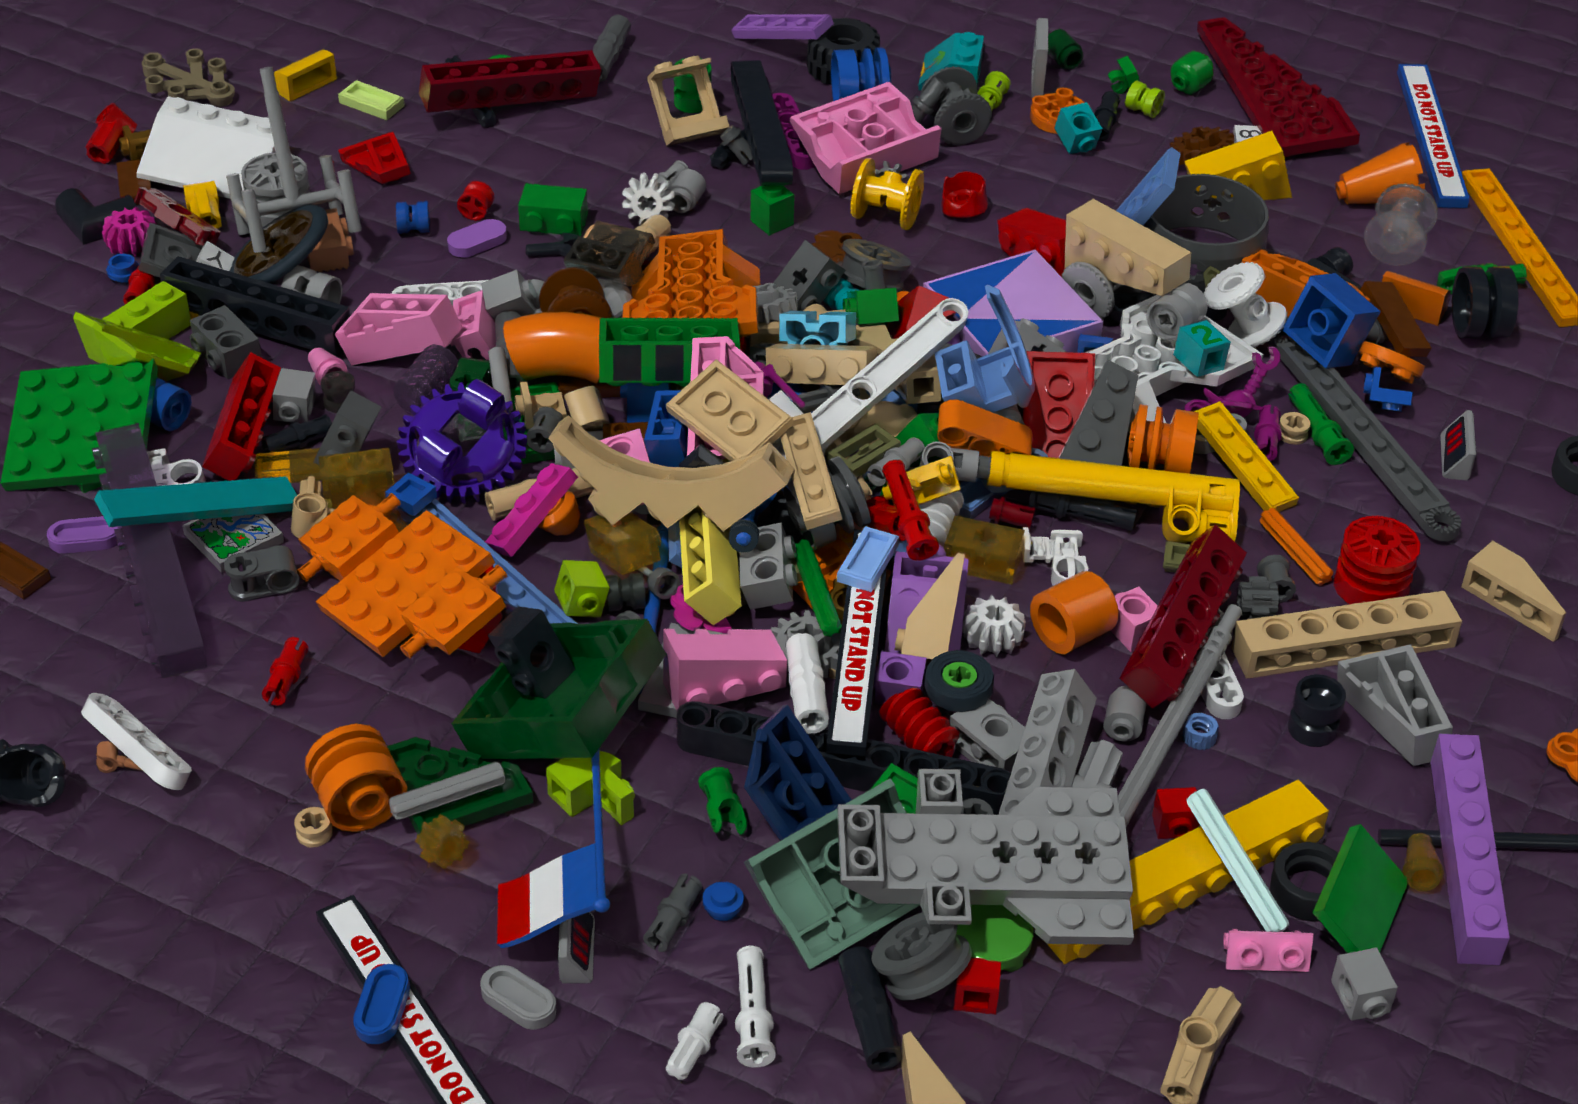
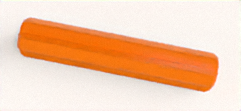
M1270 508L1261 513L1260 523L1317 585L1322 586L1332 580L1333 570L1277 509Z

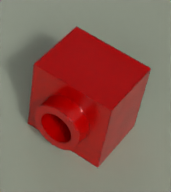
M1196 787L1156 790L1152 817L1158 839H1175L1199 827L1198 820L1187 804L1188 797L1197 791Z
M971 958L965 970L956 978L953 1010L996 1015L1001 962L983 958Z

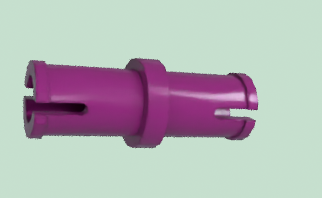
M1268 404L1263 406L1262 411H1259V423L1255 427L1254 437L1258 448L1266 453L1269 461H1272L1277 457V443L1282 435V429L1279 425L1281 412L1277 406H1274L1273 414H1271V405Z

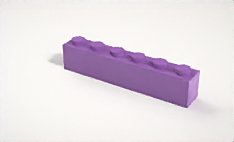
M1439 734L1431 758V770L1458 964L1500 965L1510 938L1479 735Z

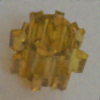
M439 814L438 818H433V822L423 823L421 834H418L415 842L423 850L420 855L422 859L429 864L435 861L443 869H446L447 865H452L453 861L462 860L464 849H468V844H470V841L464 838L466 835L463 833L465 828L463 824L457 820L450 822L442 814Z

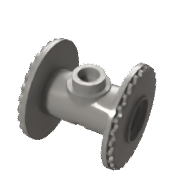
M1074 262L1066 267L1062 273V278L1101 320L1108 317L1113 311L1114 294L1140 293L1142 291L1108 281L1099 269L1086 262Z

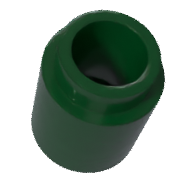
M1057 29L1048 35V55L1060 67L1074 69L1082 62L1084 56L1082 47L1065 30Z

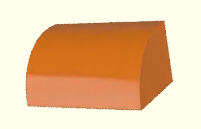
M1386 271L1382 282H1393L1414 319L1438 326L1448 308L1451 291Z

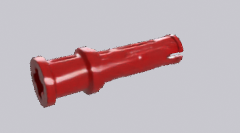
M891 460L883 466L882 473L886 478L900 517L898 520V530L906 538L908 544L906 552L909 558L915 561L926 560L937 553L939 542L930 532L929 516L920 510L905 470V464L901 460Z

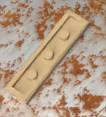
M811 412L792 417L794 425L780 438L786 459L794 468L791 477L806 529L809 530L842 520V515Z

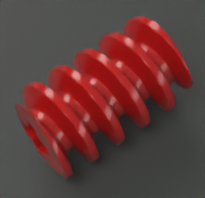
M913 687L902 693H896L883 703L879 710L880 717L883 721L887 722V725L892 731H895V734L901 741H904L908 748L948 757L953 756L955 745L959 739V731L955 727L950 726L949 720L941 716V712L937 707H932L933 703L927 697H924V693L919 688Z

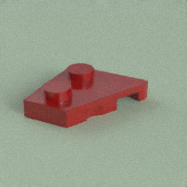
M394 131L338 150L343 163L381 184L396 181L401 177L411 174Z

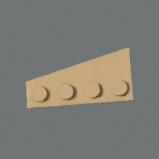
M1092 199L1066 215L1065 268L1074 262H1086L1099 269L1108 281L1164 296L1190 279V251L1103 203Z

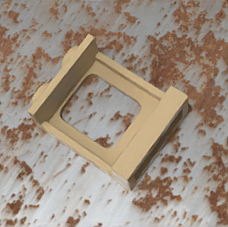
M692 56L682 60L683 64L674 66L672 62H664L654 66L655 70L647 76L666 146L722 134L730 127L727 115L720 117L706 66L711 63V58L700 60L699 56ZM690 74L695 79L703 110L700 114L675 119L670 114L662 82L664 79Z

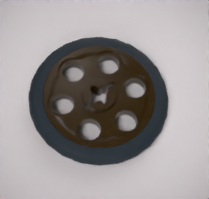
M305 205L277 217L262 228L267 250L254 252L250 239L235 256L229 271L270 284L279 280L300 264L322 239L328 225L326 211L318 205Z

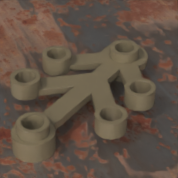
M194 48L186 52L187 64L190 66L191 73L167 64L159 53L151 52L144 56L142 69L144 76L147 77L145 83L149 93L167 91L169 97H178L184 100L207 98L211 105L217 107L227 106L232 103L235 89L232 84L225 81L224 74L227 72L223 58H212L208 61L209 73L213 75V82L203 79L202 65L205 59L201 49ZM167 75L176 80L163 81L162 76ZM189 88H197V89H194V90H185V89H189Z

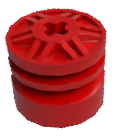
M1378 515L1365 516L1352 521L1345 529L1340 556L1338 557L1333 585L1337 594L1348 604L1409 596L1413 572L1416 569L1420 554L1421 543L1416 533L1406 524L1390 517Z

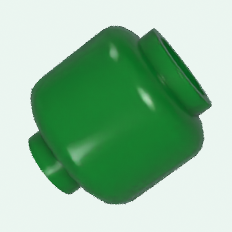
M1191 51L1175 61L1170 71L1174 87L1183 93L1194 94L1208 85L1213 79L1214 74L1211 59L1206 54Z

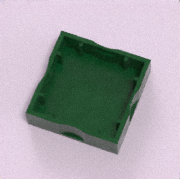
M648 619L610 620L591 624L550 623L575 670L545 699L525 696L518 692L512 684V676L505 664L501 662L493 675L477 690L451 723L467 751L480 754L482 759L593 758L667 655Z

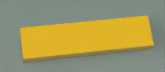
M1221 401L1194 411L1199 412L1197 429L1263 510L1267 511L1270 508H1275L1278 512L1297 505L1299 496Z

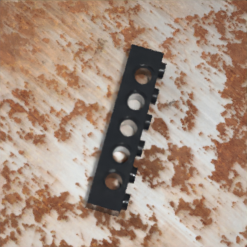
M179 256L160 273L161 282L165 281L186 293L189 311L199 316L225 305L254 333L310 350L323 348L336 357L343 350L335 333L350 317V310L347 306Z

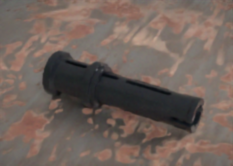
M1031 491L1028 507H1035L1037 510L1054 513L1060 519L1066 518L1068 515L1120 527L1129 531L1133 530L1138 510L1092 498Z

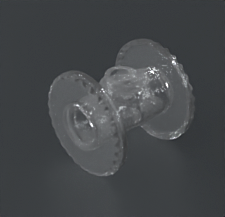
M1398 184L1384 190L1376 203V216L1368 222L1364 232L1365 245L1371 255L1376 257L1377 260L1382 261V263L1395 266H1404L1418 260L1427 246L1426 233L1434 227L1437 221L1438 208L1434 198L1425 189L1414 186V184Z

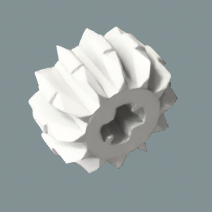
M645 172L641 173L640 181L631 178L629 181L630 188H624L622 193L627 198L622 203L623 208L631 209L628 214L629 219L637 215L640 217V226L646 219L655 214L662 215L668 219L667 211H673L675 206L670 201L674 198L675 192L666 190L669 186L668 180H664L661 183L657 182L659 178L657 173H654L651 180L648 179ZM652 196L654 198L653 202L648 201L646 203L643 201L644 197L649 198Z
M990 595L987 601L977 598L973 605L967 606V610L964 613L963 637L967 639L969 648L979 647L981 655L987 651L993 652L996 657L1000 651L1011 654L1013 648L1020 646L1023 640L1026 624L1025 614L1020 612L1019 604H1009L1007 597L995 600Z

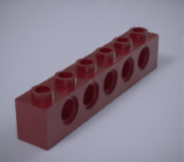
M592 50L422 65L419 95L427 113L597 96L601 67Z
M1216 524L1192 541L1119 678L1152 708L1164 700L1171 702L1183 690L1184 684L1182 680L1184 676L1194 668L1197 662L1194 659L1196 653L1208 641V636L1206 635L1208 629L1220 617L1219 607L1230 597L1232 591L1229 588L1243 571L1240 566L1247 552Z

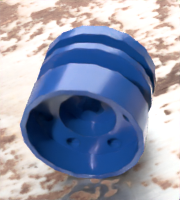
M884 47L875 48L873 56L871 49L864 48L861 62H858L855 50L853 49L833 50L831 58L833 101L887 82L892 84L891 68Z

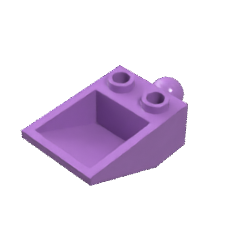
M940 544L939 550L935 555L921 561L910 559L907 552L895 551L885 652L901 654L900 651L894 650L898 628L906 629L909 615L954 557L946 556V552ZM964 558L948 651L960 650L969 561L967 558Z

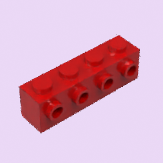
M252 352L249 353L232 379L202 465L203 468L229 481L236 480L242 471L248 473L256 458V454L253 451L259 445L264 434L261 428L271 413V409L268 406L273 401V392L281 367Z

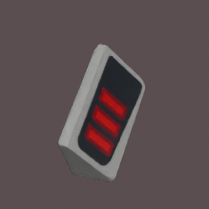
M1466 410L1446 427L1440 435L1442 476L1444 478L1468 481V478L1470 479L1476 458L1474 414L1470 410Z
M591 912L560 923L558 963L559 980L562 983H591L593 980L595 918Z

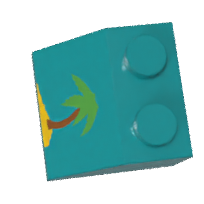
M972 32L954 33L926 53L918 90H922L925 81L934 72L952 66L969 71L975 78L978 86L982 66L984 35H976Z

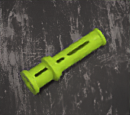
M992 71L987 75L985 85L978 90L977 94L986 99L991 111L999 107L1003 101V95L1010 89V79L1002 72Z

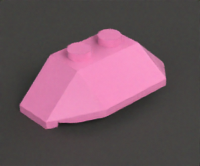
M728 336L693 338L691 381L717 359L764 395V372L745 353L738 349ZM688 428L687 456L699 444H702L721 460L725 459L722 454Z

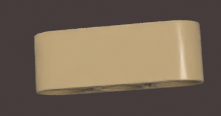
M595 386L580 388L564 395L571 418L584 430L598 431L603 429V424L610 423L601 393Z

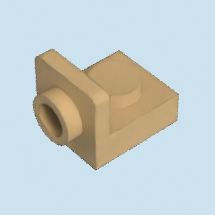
M520 382L521 395L515 396L516 411H519L521 416L524 417L526 429L534 426L533 416L541 407L554 408L562 414L563 418L567 416L562 392L530 396L527 382Z

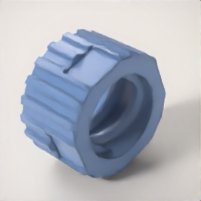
M1204 713L1191 714L1184 724L1183 741L1193 749H1210L1217 740L1218 722L1212 716ZM1195 729L1204 730L1206 733L1197 732Z

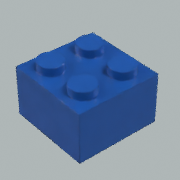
M1336 273L1310 276L1282 330L1324 368L1349 366L1354 361L1363 341H1365L1381 311Z

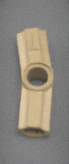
M1221 986L1214 989L1208 988L1192 1015L1181 1023L1177 1042L1161 1086V1094L1165 1095L1170 1103H1198L1208 1069L1213 1062L1214 1053L1241 1011L1242 1004L1235 998L1234 992Z

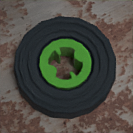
M948 651L934 657L927 666L925 689L928 697L941 708L956 712L972 711L983 706L992 695L994 673L990 664L982 656L970 651Z

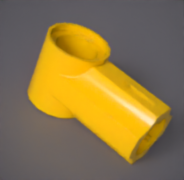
M215 181L183 185L187 209L215 228L221 227V217L218 209L220 207Z

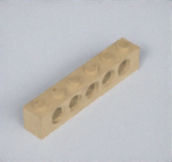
M1438 591L1236 621L1231 648L1247 679L1338 665V661L1409 644L1412 645L1415 653L1453 648L1456 645L1462 620L1446 592Z

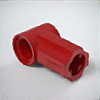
M115 103L108 105L98 115L95 121L98 126L85 146L87 149L86 155L94 162L106 164L111 161L120 146L119 138L124 137L122 126L129 125L132 133L137 127V124Z
M884 495L871 497V499L866 500L871 517V523L868 524V527L899 536V541L906 540L905 536L901 535L898 530V520L900 517L896 506L890 505L889 500L887 501Z

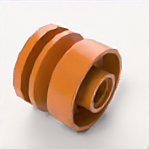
M350 724L340 726L318 739L305 757V771L311 780L323 809L331 824L342 831H363L386 822L393 816L389 807V799L407 792V785L380 732L370 725Z

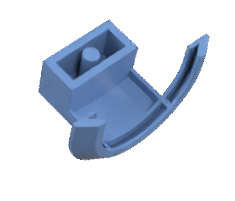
M986 285L987 299L1001 325L1009 347L980 358H976L967 340L936 351L935 357L942 398L944 402L956 399L993 413L1015 404L1025 408L1029 405L1035 391L1034 377L1029 358L1015 320L999 289Z

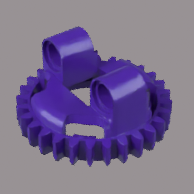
M480 379L473 380L466 389L463 382H460L458 391L453 392L449 384H446L445 394L442 395L434 388L432 389L433 399L429 400L421 396V408L416 405L410 406L414 417L403 416V423L406 427L398 428L399 436L402 439L397 440V446L400 450L398 453L401 463H404V472L406 474L409 472L435 485L436 499L442 493H445L449 503L452 502L454 496H460L462 503L465 504L469 495H473L475 500L479 502L480 493L492 491L494 486L499 488L505 487L504 478L514 481V470H521V459L526 458L525 446H527V435L524 434L526 431L525 423L520 422V412H513V402L508 401L505 403L502 393ZM457 413L486 430V433L466 456H463L462 447L441 433ZM503 427L507 432V440L504 439ZM471 472L483 474V481L478 483L477 478L459 480V486L453 485L452 477L457 474Z

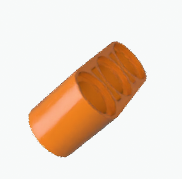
M957 399L945 401L940 405L937 437L940 442L946 443L949 447L979 451L980 456L989 457L991 451L1005 452V454L1031 455L1032 430L1028 426Z

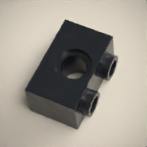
M518 606L488 634L495 647V655L505 664L512 676L513 686L525 696L546 699L575 670L543 610Z

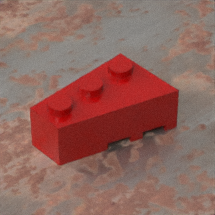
M1024 208L997 220L999 229L998 239L1004 252L1009 256H1015L1036 250L1062 277V273L1066 269V220L1029 208Z

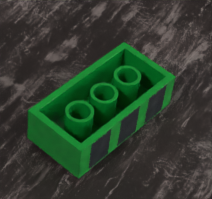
M600 318L599 383H607L611 386H623L627 383H642L645 386L677 383L680 386H687L691 382L693 338L728 336L735 343V346L740 349L738 318Z

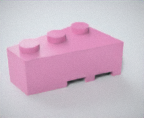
M370 293L339 328L335 336L352 366L445 348L453 341V338L463 326L447 295Z
M663 629V649L667 654L663 659V684L676 710L684 703L691 701L717 705L786 687L787 659L771 630L728 629L727 634H709L707 629H696L694 634H677L675 629Z

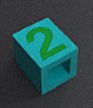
M1205 320L1180 327L1173 355L1196 377L1224 370L1231 342L1211 323Z

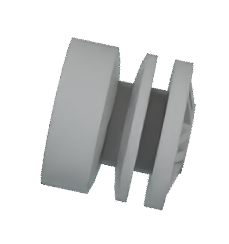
M276 152L254 157L244 165L241 170L243 189H254L257 203L286 198ZM291 154L298 194L310 193L307 165L300 157ZM290 210L260 216L262 228Z

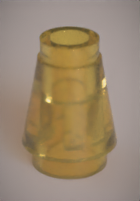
M1424 833L1414 834L1408 839L1402 873L1407 877L1409 886L1417 891H1430L1436 888L1444 875V869L1432 839Z

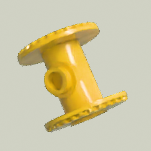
M866 158L859 167L851 196L852 216L856 219H861L866 212L868 204L883 207L886 203L887 209L900 212L901 229L910 230L917 218L924 190L923 172L920 169H915L907 184L901 181L902 176L892 171H885L883 176L876 177L874 159Z

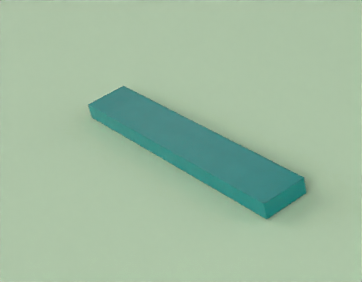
M287 476L99 490L94 500L109 527L290 512L293 509V501L297 494Z

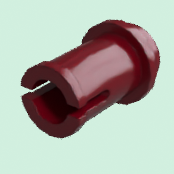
M1001 497V500L994 498L989 519L995 520V524H999V521L1021 527H1028L1030 530L1035 507L1031 508L1007 502L1005 497Z

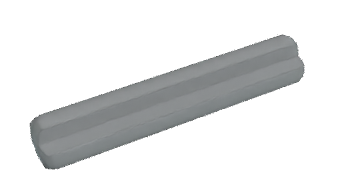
M493 762L393 796L389 799V807L393 817L396 820H400L503 785L505 783V773L499 762Z

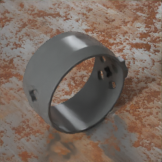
M1188 174L1176 177L1173 192L1143 226L1191 252V264H1196L1197 269L1202 271H1198L1196 275H1190V279L1185 283H1191L1200 290H1205L1203 273L1209 266L1223 271L1235 264L1238 265L1243 258L1253 255L1261 249L1266 250L1269 235V215L1263 199L1248 186L1222 176ZM1201 185L1199 192H1197L1195 189ZM1200 207L1204 212L1198 215L1192 209ZM1220 212H1227L1230 217L1228 219H1221L1218 214ZM1179 227L1210 228L1229 234L1239 241L1230 243L1197 242L1180 237L1170 232L1169 229Z

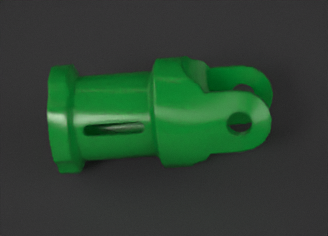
M715 767L705 771L699 777L698 784L708 800L706 810L713 831L719 833L722 828V822L726 821L735 824L738 834L743 835L747 827L746 816L739 796L732 789L733 776L729 769L724 767Z

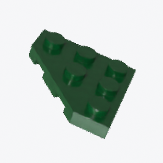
M418 737L387 746L407 785V792L490 764V762L483 761L480 754L454 747L450 751L432 747L429 740ZM503 761L501 764L505 773V783L503 785L409 816L420 841L533 803V792L519 766Z

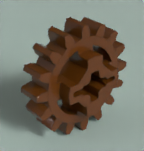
M1200 126L1192 128L1190 133L1183 132L1182 137H1175L1174 142H1170V148L1172 147L1180 152L1178 166L1183 164L1185 166L1184 161L1235 144L1234 133H1230L1229 129L1221 131L1220 127L1209 129V127L1203 128Z

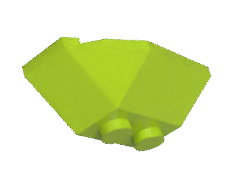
M76 311L73 316L88 358L99 364L106 363L116 366L126 365L132 361L148 363L154 358L158 366L157 377L169 381L189 374L201 356L200 352L182 343Z

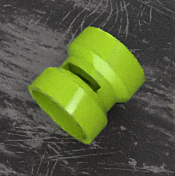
M1137 80L1130 86L1127 92L1125 107L1132 111L1141 110L1144 115L1155 118L1163 106L1165 92L1156 87L1150 89L1145 83Z

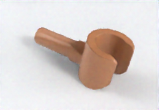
M103 741L98 743L96 765L101 772L110 773L115 771L117 767L143 771L131 759L118 755L119 749L112 742Z

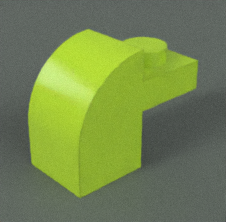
M599 751L602 807L617 822L623 825L634 818L635 793L629 782L622 779L621 760L610 753ZM562 758L546 768L548 795L571 817L593 805L592 758Z

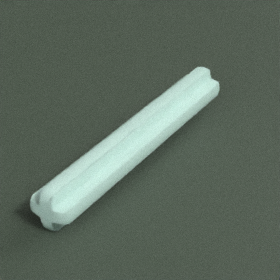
M1200 789L1192 793L1187 799L1188 806L1266 932H1283L1288 928L1289 921L1206 789Z

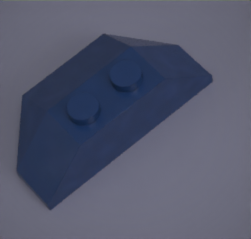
M788 704L782 705L757 729L744 788L780 841L837 809L838 804L844 805L852 800Z

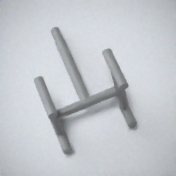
M273 67L260 68L264 97L286 198L257 203L254 189L242 191L238 173L226 175L238 235L250 233L254 252L266 251L260 216L326 202L329 204V209L337 208L338 215L343 214L341 203L344 204L349 232L361 231L351 172L348 169L338 171L339 183H337L332 155L319 157L326 190L298 194V186Z

